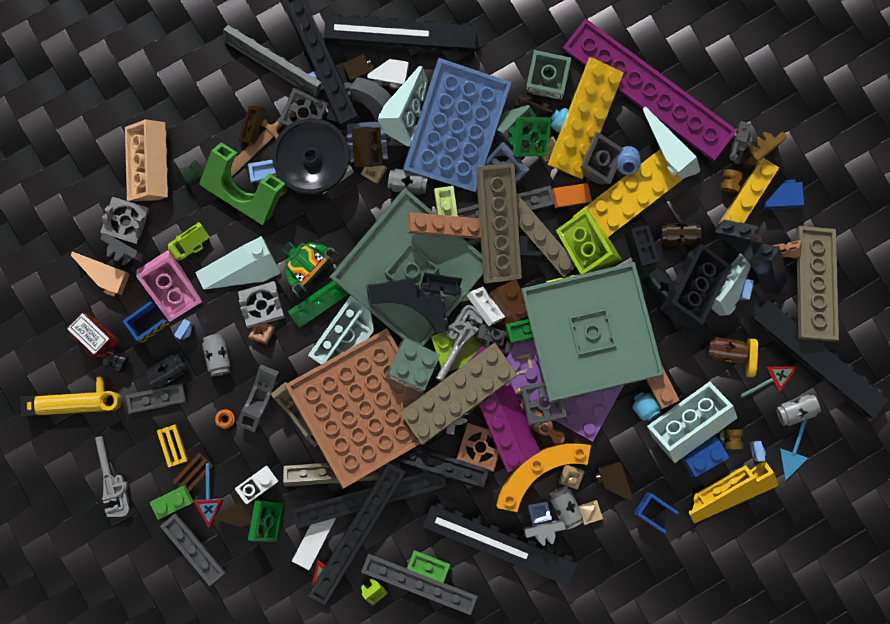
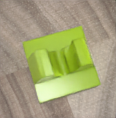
M371 578L372 586L367 589L362 585L361 589L365 600L373 606L388 593L383 586Z

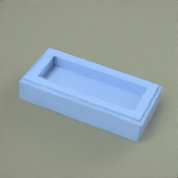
M272 160L248 164L251 183L260 182L269 173H276Z

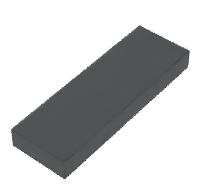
M183 383L125 395L129 414L187 402Z

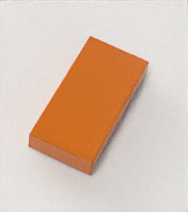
M588 183L558 187L551 190L555 208L592 202Z

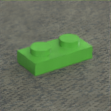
M183 485L149 503L159 520L193 503V500L186 486Z
M414 550L407 569L443 583L450 564Z

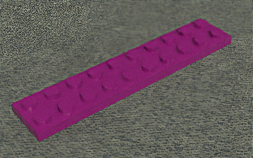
M586 18L562 49L585 67L588 59L594 58L624 72L617 90L640 108L647 107L667 128L712 161L717 158L737 131Z

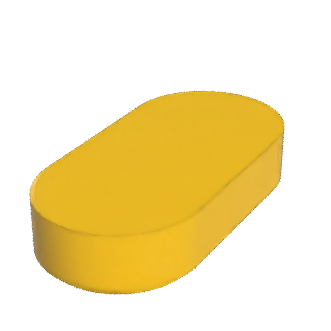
M748 339L749 353L745 364L746 377H754L757 372L758 341L756 339Z

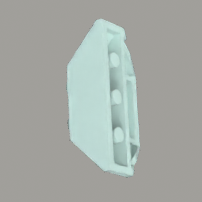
M350 296L308 356L323 364L367 340L374 331L371 312Z

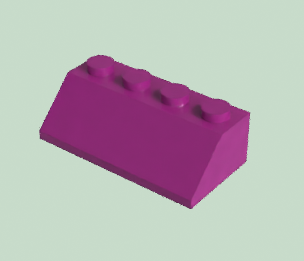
M512 385L496 391L478 405L506 472L519 468L525 461L540 452Z

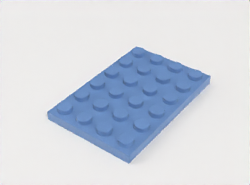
M438 58L403 169L476 192V166L485 165L511 82Z

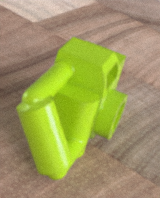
M198 222L184 233L178 235L175 240L168 244L167 249L175 260L181 261L191 253L200 251L203 248L202 242L210 237ZM177 243H179L182 249L185 251L183 254H180L178 249L175 247Z

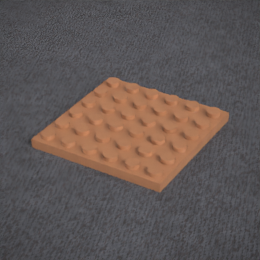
M387 328L284 385L342 489L421 444L400 412L423 396L424 393H420L386 377L398 350Z

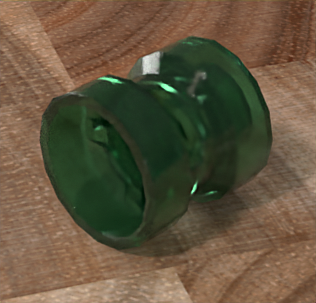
M197 160L192 161L190 166H184L179 169L188 185L193 184L196 178L201 179L204 172Z

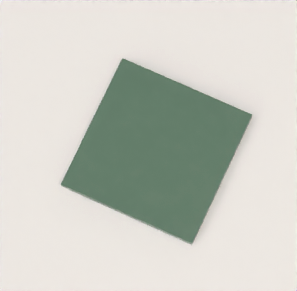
M404 188L331 274L330 278L402 339L406 338L424 346L435 333L427 319L416 310L402 304L381 303L370 305L368 303L366 285L415 278V281L419 283L420 289L417 296L435 294L431 292L426 293L425 290L420 288L424 272L462 278L460 296L445 295L443 291L439 293L445 300L443 314L448 317L483 275L482 254L463 238L407 233L406 215L409 212L435 213Z
M635 262L521 289L549 403L664 375Z

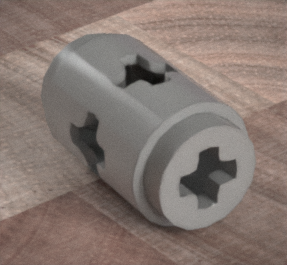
M390 170L388 189H392L393 192H401L406 188L413 195L421 196V194H426L428 177L408 172L407 170ZM410 178L413 183L406 187L403 182Z
M222 334L204 337L202 347L208 372H210L211 376L229 373L231 365ZM223 350L224 352H226L225 358L223 357V355H220L223 353ZM208 353H210V355L212 356L210 357V361L209 359H207Z
M807 394L780 404V407L776 408V412L783 426H791L817 416L821 409L816 397Z
M567 486L558 488L549 494L557 517L564 522L566 530L583 523V515L572 491Z

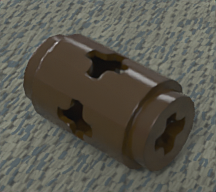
M666 223V225L661 226V244H666V246H696V244L701 243V226L695 223Z

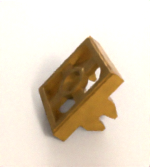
M764 132L762 135L765 140L758 136L754 141L757 148L752 144L749 147V153L752 156L745 162L747 167L751 168L786 140L787 136L785 133L782 132L774 138L772 134Z

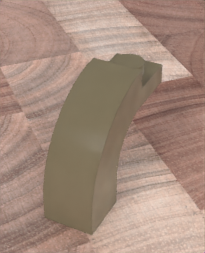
M285 382L272 392L271 395L293 419L310 443L316 447L318 444L284 385L287 384Z

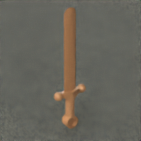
M289 110L290 119L295 118L296 113ZM263 120L261 126L266 127V129L259 135L255 145H249L234 159L231 176L239 171L274 136L277 139L279 136L278 130L282 127L278 121L270 125L267 120Z

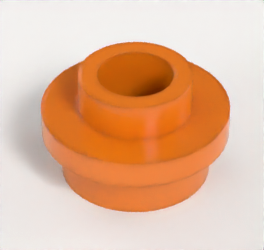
M223 409L216 414L215 422L220 428L227 429L234 424L235 416L230 410ZM225 415L229 418L226 423L222 421V417Z

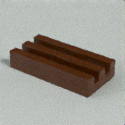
M198 453L172 482L179 488L186 485L204 464L209 463L210 470L214 465L201 453ZM201 459L200 464L181 483L180 480ZM206 468L187 488L189 493L204 478Z

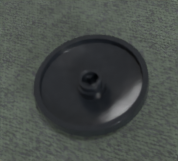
M316 118L298 120L287 126L279 134L273 146L272 162L275 172L288 188L301 194L314 195L332 189L342 180L349 166L350 154L346 139L338 128L325 120Z

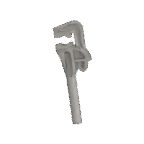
M471 305L463 307L455 322L446 328L449 331L447 338L449 340L454 339V347L436 377L440 382L445 379L461 348L479 329L476 326H472L468 321H472L476 325H480L483 321L482 316Z
M103 436L96 437L95 441L103 472V503L120 501V504L115 505L113 508L105 509L107 517L126 516L130 512L127 495L129 482H124L122 475H117L115 478L111 475Z

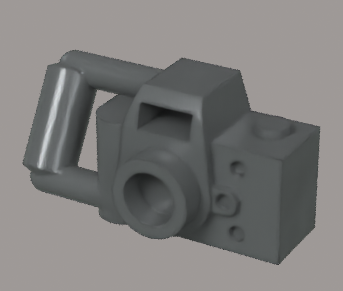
M740 121L737 125V131L730 148L732 152L730 159L735 164L741 163L743 151L749 148L752 142V137L749 134L752 124Z
M483 323L476 326L479 329L474 334L473 340L481 342L486 348L496 343L503 354L508 355L514 344H510L509 339L505 348H501L503 347L504 339L508 338L506 331Z

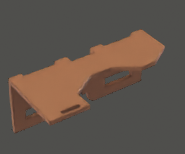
M802 240L788 242L786 245L784 243L772 245L779 246L781 251L786 250L781 252L782 258H798L802 255L800 250Z

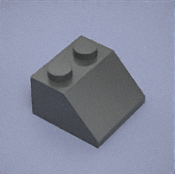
M595 132L581 165L583 176L596 184H611L618 167V157L624 149L599 132Z

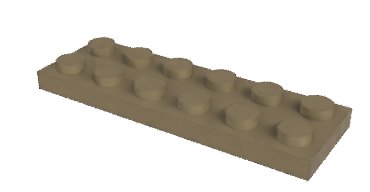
M514 163L476 166L484 283L522 279Z
M798 226L796 228L797 241L802 240L800 245L802 255L797 258L798 339L836 342L839 340L836 229Z
M493 343L402 410L400 414L420 443L424 445L516 378L518 374L497 344Z

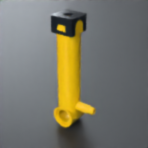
M99 376L96 382V392L20 397L21 416L114 411L122 405V398L116 392H104L103 377ZM109 396L114 398V403L111 406H108L106 402Z

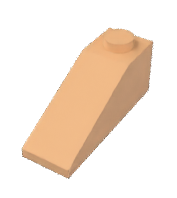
M71 253V256L99 287L105 289L103 293L114 297L115 294L122 295L130 276L129 273L80 254Z

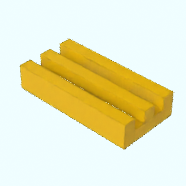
M177 424L157 430L168 467L187 462L188 459ZM171 430H173V432H174L175 439H176V442H177V445H178V448H179V451H180V454H181V457H182V459H180V460H179V458H178V455H177V452H176V449H175V446H174V443H173V439H172V436H171V433H170ZM163 433H166L174 462H172Z

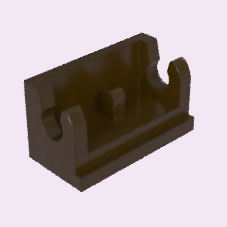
M380 127L352 129L354 167L383 166Z

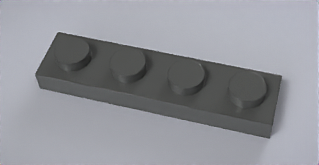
M177 513L160 526L209 586L226 573Z

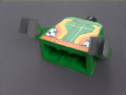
M290 242L282 248V251L289 256L284 262L286 264L284 271L287 282L295 295L300 297L298 292L302 289L306 292V287L324 269L329 260L334 262L331 256L335 253L339 254L336 250L316 243H307L306 245L301 243L296 248Z

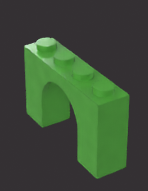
M220 143L211 150L199 185L263 225L272 216L285 183L269 173L260 181L255 194L242 191L234 183L231 176V168L237 152Z

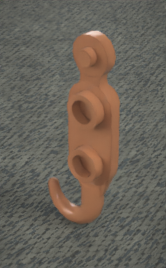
M520 388L514 390L516 395L521 393ZM530 408L535 415L544 417L537 409ZM552 421L529 425L540 435L551 436L555 444H562L565 441V434L562 431L555 430Z

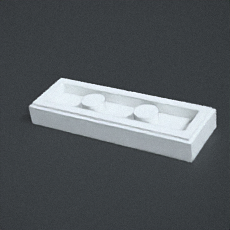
M336 518L310 525L292 562L310 570Z

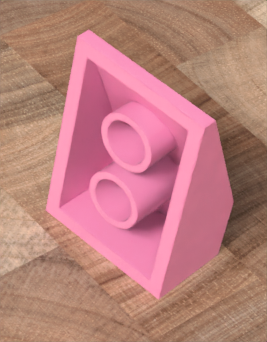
M169 250L137 269L136 277L169 322L202 302L182 267Z

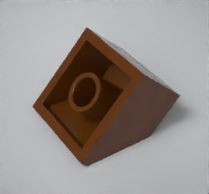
M516 279L488 293L505 316L502 321L494 324L495 328L503 330L506 324L528 318L522 291Z

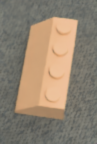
M145 119L125 127L127 201L129 202L153 201L168 197L167 132L165 122Z

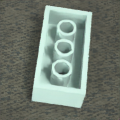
M708 382L647 427L656 443L676 463L736 420L737 415L733 405L711 382Z

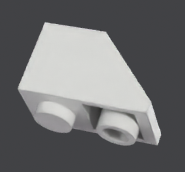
M389 59L370 72L367 79L381 87L382 85L390 86V89L398 90L407 80L409 63Z
M265 466L236 487L235 491L247 505L276 485L278 480L268 466Z

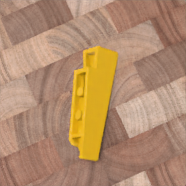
M765 460L761 461L751 470L746 465L695 494L693 508L689 511L693 523H697L777 487L776 476Z

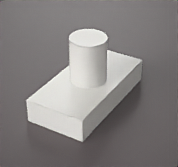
M484 287L473 290L467 295L488 326L496 324L505 318Z

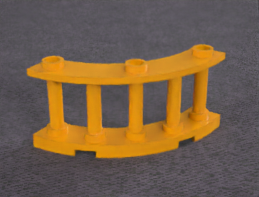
M561 444L540 450L539 453L512 471L500 491L496 506L499 509L518 512L524 493L536 478L546 471L561 465H587L591 445Z

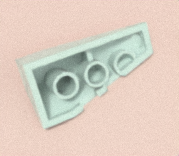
M419 66L388 100L378 116L379 124L382 126L384 133L406 146H411L416 129V119L420 117L421 113L420 101H424L428 79L422 66Z
M647 107L643 108L648 124L668 165V171L673 176L677 175L680 179L699 173L700 168L697 157Z
M262 236L195 272L204 290L265 282L281 274Z
M741 254L731 264L728 275L711 309L719 316L730 315L735 310V304L739 300L751 265Z

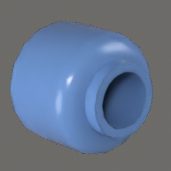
M623 147L624 150L618 157L617 169L625 175L634 174L641 166L639 151L633 147Z

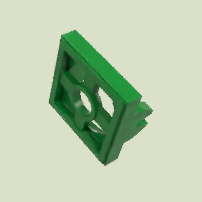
M516 117V126L509 129L512 137H508L510 144L514 145L513 156H548L552 118ZM531 123V130L527 134H522L524 127ZM533 132H536V141L532 143L530 141V135ZM522 140H527L529 143V151L523 148Z
M255 499L248 540L277 542L284 503ZM267 507L266 515L261 518L262 510ZM270 517V523L266 527L267 518ZM260 525H262L263 527L262 535H260L258 532Z

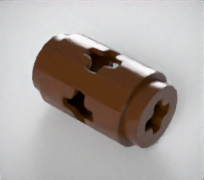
M719 337L709 338L707 357H711L712 360L739 364L741 362L746 363L749 353L748 343Z

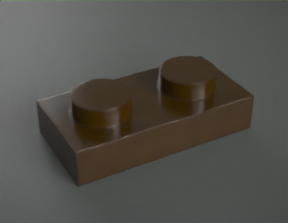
M249 106L238 142L255 145L259 137L261 123L264 120L265 108Z

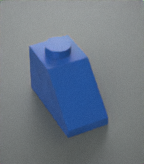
M785 180L764 202L761 210L791 209L803 206L802 182Z

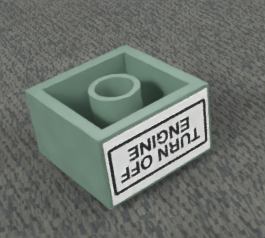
M534 50L525 92L562 100L571 58Z
M404 338L398 347L386 377L421 393L428 384L440 354Z

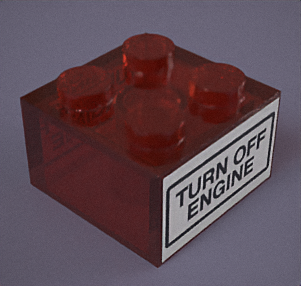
M82 312L67 328L70 332L69 337L76 343L80 342L84 346L83 350L89 356L93 355L96 358L97 356L104 358L110 348L113 349L120 342L99 320L85 312Z

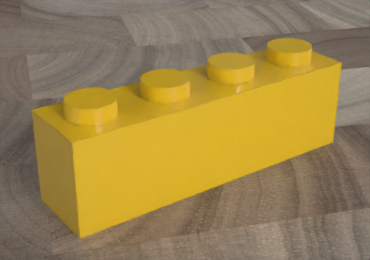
M762 158L752 170L718 225L724 219L744 223L779 167Z

